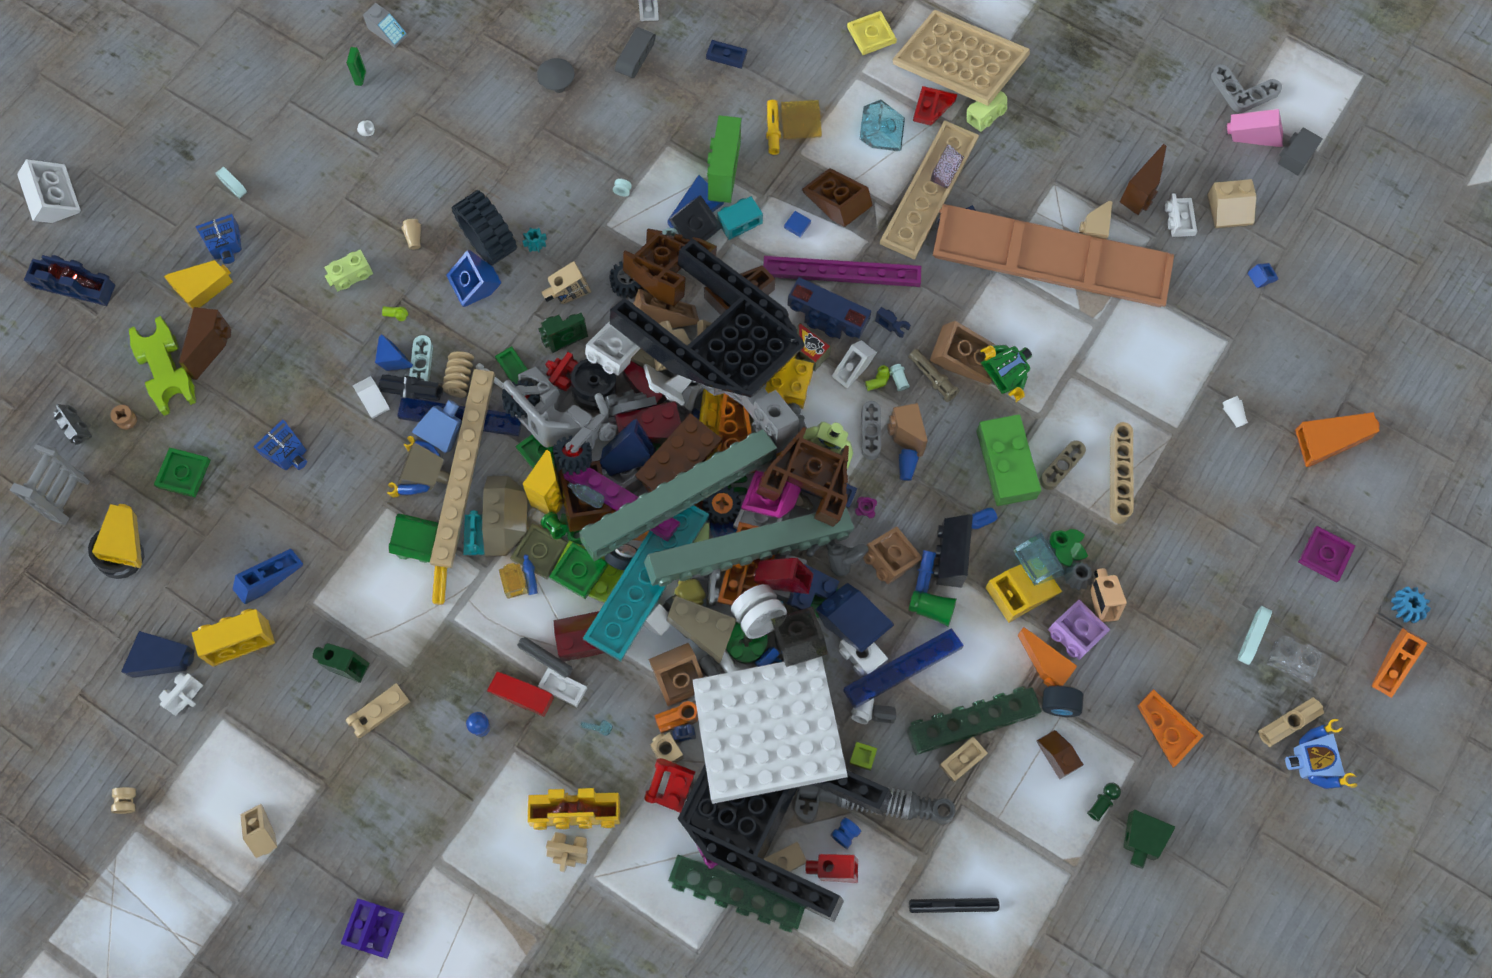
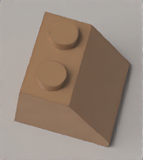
M918 403L894 407L892 415L889 416L890 423L887 424L889 435L893 436L894 442L905 449L917 451L918 457L923 456L928 440Z
M689 643L648 659L667 706L695 695L693 680L704 677Z

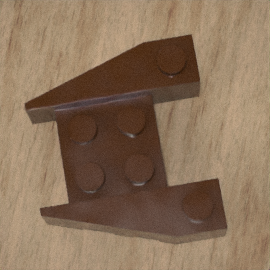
M648 228L646 244L635 254L626 250L623 252V271L656 299L674 307L685 295L686 277L677 274L681 269L677 265L679 250L690 240L682 238L683 235L675 234V236L663 235V231ZM693 237L695 241L716 256V245Z
M803 427L763 473L755 493L776 501L781 495L786 481L822 497L814 519L834 527L841 520L847 504L846 487L848 483L847 462L849 446L845 445L839 454L804 439L803 436L807 428Z

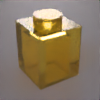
M510 563L499 569L507 599L528 593L520 564Z

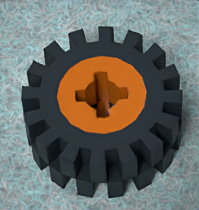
M726 486L703 500V511L709 514L708 520H712V523H719V525H723V523L728 524L738 516L741 509V498L739 499L738 492H734V488L731 487L730 489Z

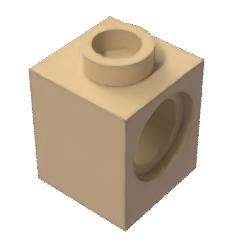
M661 733L652 739L653 743L650 745L657 758H663L673 763H678L684 759L682 752L670 733L666 735ZM663 745H670L672 751L669 754L664 755L660 752V748Z

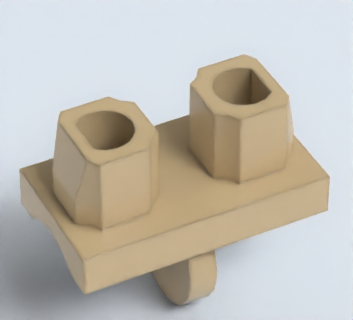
M555 832L552 840H548L546 844L547 857L553 858V863L560 864L561 872H565L567 866L575 867L576 863L586 864L588 859L586 838L575 837L574 844L569 845L565 844L567 839L565 834Z

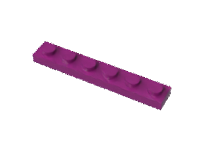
M586 467L585 472L580 470V474L577 475L576 472H573V475H569V471L563 474L566 480L616 511L624 504L632 503L639 498L590 467ZM670 518L650 530L668 542L677 531V528L680 527V522Z

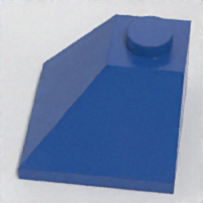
M470 250L464 253L446 275L462 307L490 296L501 284L494 267Z

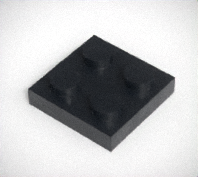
M701 195L694 198L669 218L679 235H683L682 238L689 240L695 237L707 241L723 228Z

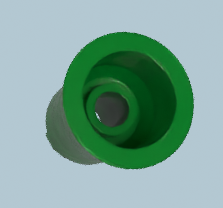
M914 591L908 610L949 627L957 598Z

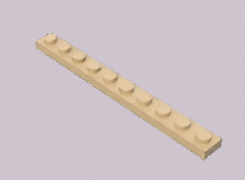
M478 369L473 371L430 559V564L434 566L453 567L495 379L493 371Z

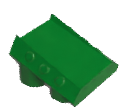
M398 513L389 543V553L395 554L399 559L413 558L424 563L430 562L439 523Z

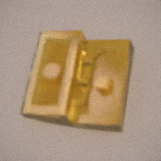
M819 100L781 102L783 139L817 138L822 136Z

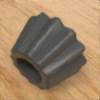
M1077 562L1072 563L1070 567L1066 568L1064 577L1066 578V583L1070 584L1072 589L1076 588L1079 591L1087 589L1088 585L1092 584L1093 573L1088 564Z

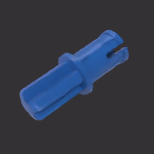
M923 550L920 569H917L919 575L916 591L920 593L928 592L931 574H934L932 569L936 555L935 552Z

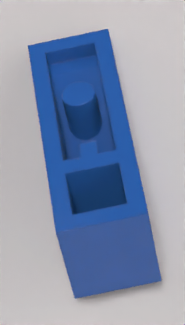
M292 549L286 550L236 574L232 589L241 601L247 604L265 595L301 568L303 563Z

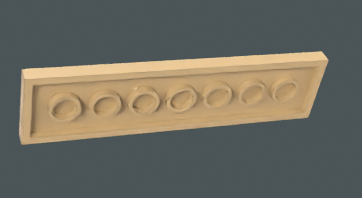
M944 120L884 232L880 245L914 260L916 259L940 213L939 210L945 204L979 138L978 134Z

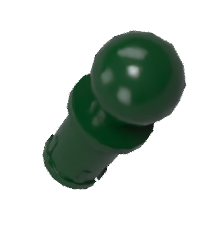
M1114 782L1107 783L1104 786V795L1098 794L1097 801L1087 812L1097 822L1100 821L1106 810L1113 806L1111 800H1116L1121 795L1119 785Z

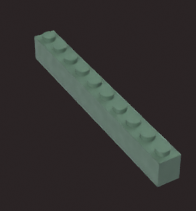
M763 429L759 432H753L743 441L730 445L725 451L715 453L709 460L697 463L693 469L679 473L675 479L668 483H661L652 492L642 494L636 501L624 504L618 511L612 514L604 515L595 524L586 525L579 532L581 542L592 559L596 561L774 460L777 455V447Z
M845 506L841 520L834 527L814 519L816 513L651 553L647 555L644 564L652 586L658 584L659 586H666L674 580H689L693 575L700 574L705 576L717 569L725 571L736 564L744 566L756 559L763 561L770 559L772 555L776 554L784 556L795 549L803 551L810 548L811 545L818 544V546H823L834 539L842 541L849 537L854 526Z

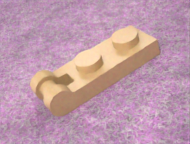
M396 683L358 712L347 717L346 722L355 729L354 733L357 738H361L407 705L410 700ZM365 717L368 722L362 725L360 720Z

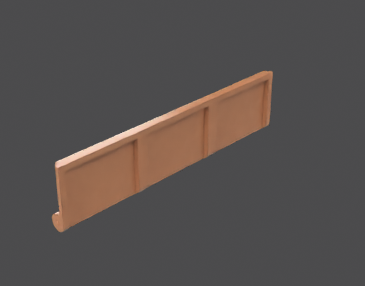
M943 204L939 210L940 221L932 255L937 259L1151 306H1166L1174 254Z

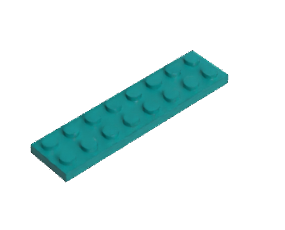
M694 505L672 517L680 522V527L677 528V531L668 542L654 534L651 530L648 532L584 635V641L622 661L667 585L659 586V584L652 586L644 561L648 554L694 543L709 518L708 513Z

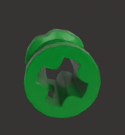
M549 512L541 519V525L551 532L553 539H560L567 533V525L563 522L561 523L555 512Z

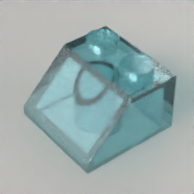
M881 99L863 107L859 139L871 148L900 151L902 148L905 117Z

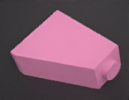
M1279 109L1231 115V123H1227L1228 134L1232 135L1233 142L1283 147V127Z

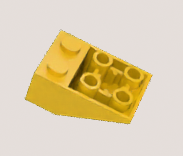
M1039 556L989 580L985 587L1008 623L1062 592Z

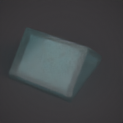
M1042 533L1035 535L1013 549L1034 586L1065 574L1064 568Z

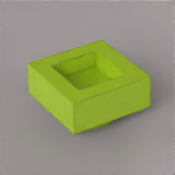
M856 742L849 764L871 771L877 748Z

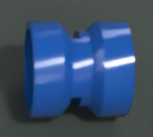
M844 817L840 822V827L834 829L830 835L842 847L848 849L852 844V839L858 837L862 831L851 820Z

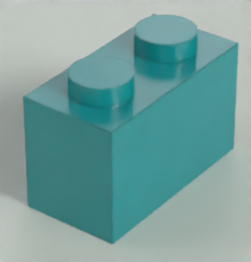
M750 196L738 200L734 205L722 208L717 212V220L722 225L724 234L730 240L763 224V213L753 197Z

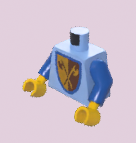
M1332 719L1327 726L1324 724L1309 730L1299 739V745L1294 747L1295 756L1285 758L1288 770L1299 769L1301 778L1308 779L1310 783L1324 789L1343 787V785L1355 788L1358 785L1356 783L1348 784L1350 777L1357 776L1353 773H1344L1334 734H1330L1331 731L1337 733L1343 730V728L1335 730L1332 727L1334 722L1339 721L1338 719Z

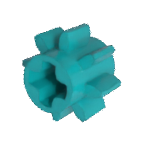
M529 228L527 233H523L525 239L522 241L523 246H528L529 252L537 251L539 253L542 247H546V233L541 234L540 228Z

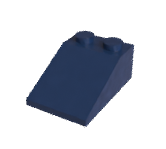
M849 583L840 587L838 591L815 609L827 629L861 653L894 626L893 622L861 591Z

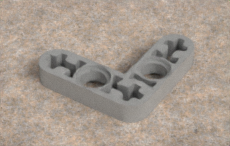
M1221 64L1215 66L1211 74L1212 81L1230 107L1237 113L1248 111L1278 97L1282 90V84L1276 79H1270L1244 90L1230 69ZM1226 86L1234 87L1235 91H1228ZM1252 93H1258L1261 99H1255Z

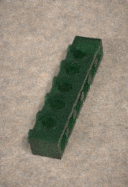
M1025 686L1014 689L1013 693L1009 695L1000 693L993 696V700L985 702L982 699L973 702L972 707L969 708L959 706L952 709L950 714L944 715L941 712L931 716V720L923 722V719L911 722V726L907 729V734L915 756L1039 716L1042 710L1033 687L1026 689ZM1009 702H1016L1019 706V710H1012L1009 706ZM989 708L996 709L999 717H992L989 714ZM968 715H975L978 718V724L970 723ZM947 722H955L958 726V730H950L947 726ZM934 728L937 731V737H930L926 730Z
M677 855L668 880L672 884L671 888L684 893L685 889L694 892L693 896L705 901L706 897L715 900L714 904L725 909H727L728 905L735 907L738 914L747 917L749 913L758 916V921L770 925L771 921L780 924L779 929L792 933V930H798L805 908L743 878L716 868L710 869L703 863L681 855ZM691 873L700 875L698 884L691 885L688 883L687 878ZM712 881H719L722 888L718 893H712L708 887ZM733 889H740L743 892V898L739 901H734L730 897V892ZM754 897L763 898L765 902L764 907L755 909L751 904ZM776 905H783L786 909L785 916H775L773 908Z

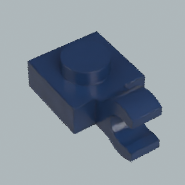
M881 307L876 313L875 322L890 332L894 331L898 337H904V332L900 328L910 330V323L907 321H897V317L892 311Z

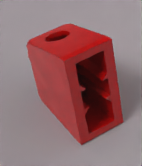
M819 854L818 861L806 860V874L818 875V879L821 881L858 883V859L855 855ZM833 865L832 871L827 872V866Z

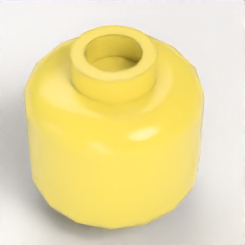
M697 579L679 581L674 591L678 597L699 605L704 604L703 600L706 594Z

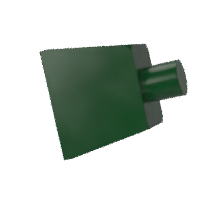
M326 643L324 648L316 647L313 652V659L317 660L319 665L330 672L361 683L370 664L356 652L330 643Z
M1135 809L1129 812L1124 848L1134 852L1130 864L1143 869L1147 858L1150 860L1158 859L1175 830V826Z

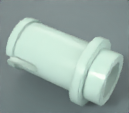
M901 364L891 366L889 374L893 376L897 390L902 391L909 388L910 385L904 374L905 368Z

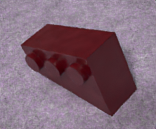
M676 401L615 415L619 433L632 420L637 419L651 442L660 445L681 424Z

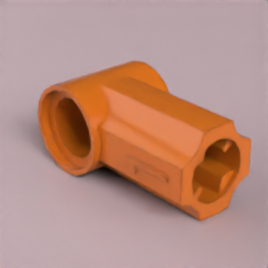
M690 701L683 702L678 707L654 715L660 733L668 732L681 725L694 724L698 721L697 707ZM688 708L694 710V715L690 718L683 716L684 711Z

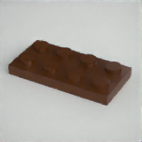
M689 414L635 474V477L653 491L661 483H668L675 479L679 473L693 469L699 462H705L721 444L722 438L692 414Z

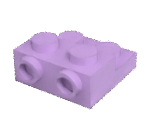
M1078 600L1050 626L1048 631L1051 632L1050 635L1054 641L1061 642L1066 647L1069 656L1080 660L1110 629L1086 605Z

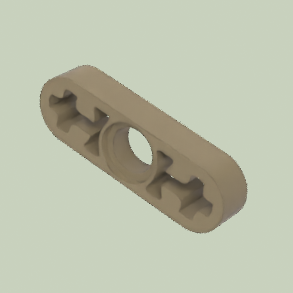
M1080 441L1070 442L1041 475V486L1047 490L1055 489L1083 458L1086 452L1085 445ZM1078 448V453H1075V455L1071 459L1069 455L1071 454L1073 449ZM1061 460L1067 462L1068 469H1060L1057 462ZM1055 472L1057 475L1053 481L1048 483L1046 481L1047 477L1049 478Z

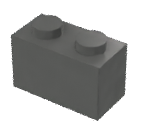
M1303 127L1299 133L1295 132L1289 140L1291 145L1283 148L1279 154L1282 158L1278 164L1299 175L1323 138Z

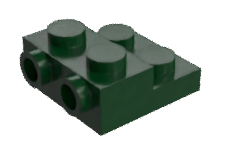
M582 313L572 314L564 321L560 315L550 316L544 322H541L542 327L538 328L545 348L549 347L552 353L588 337L586 322Z

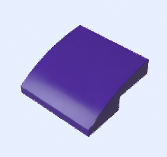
M357 898L341 944L388 959L404 913Z

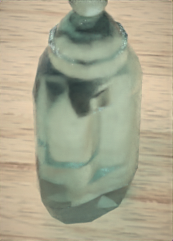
M568 484V487L572 489L579 499L596 508L602 507L605 497L601 493L583 484Z

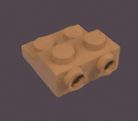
M898 527L868 543L869 550L863 557L866 564L872 565L875 568L878 579L885 581L887 584L901 577L907 570L919 564L922 560V556Z

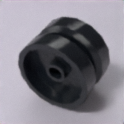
M588 359L580 361L575 365L571 373L572 396L575 402L584 409L599 410L595 395L601 393L605 400L606 396L616 394V374L607 373L598 362L591 363Z
M100 530L97 531L88 545V554L99 571L107 577L114 579L127 578L136 573L139 569L137 567L101 560L93 554L92 550ZM140 544L141 558L143 563L145 557L144 548Z

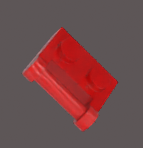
M658 758L655 763L656 770L650 788L646 791L644 799L648 803H657L680 813L686 802L696 771L666 759ZM668 771L671 774L663 795L658 793V789L664 772Z

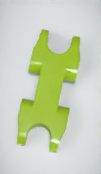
M159 316L155 318L156 331L150 337H142L135 326L129 328L130 346L137 362L140 365L148 362L154 378L146 381L145 386L149 396L153 399L159 411L165 416L170 414L168 402L173 395L183 394L190 405L196 403L195 386L191 377L183 367L176 369L171 356V352L179 350L176 337L172 334L163 318Z

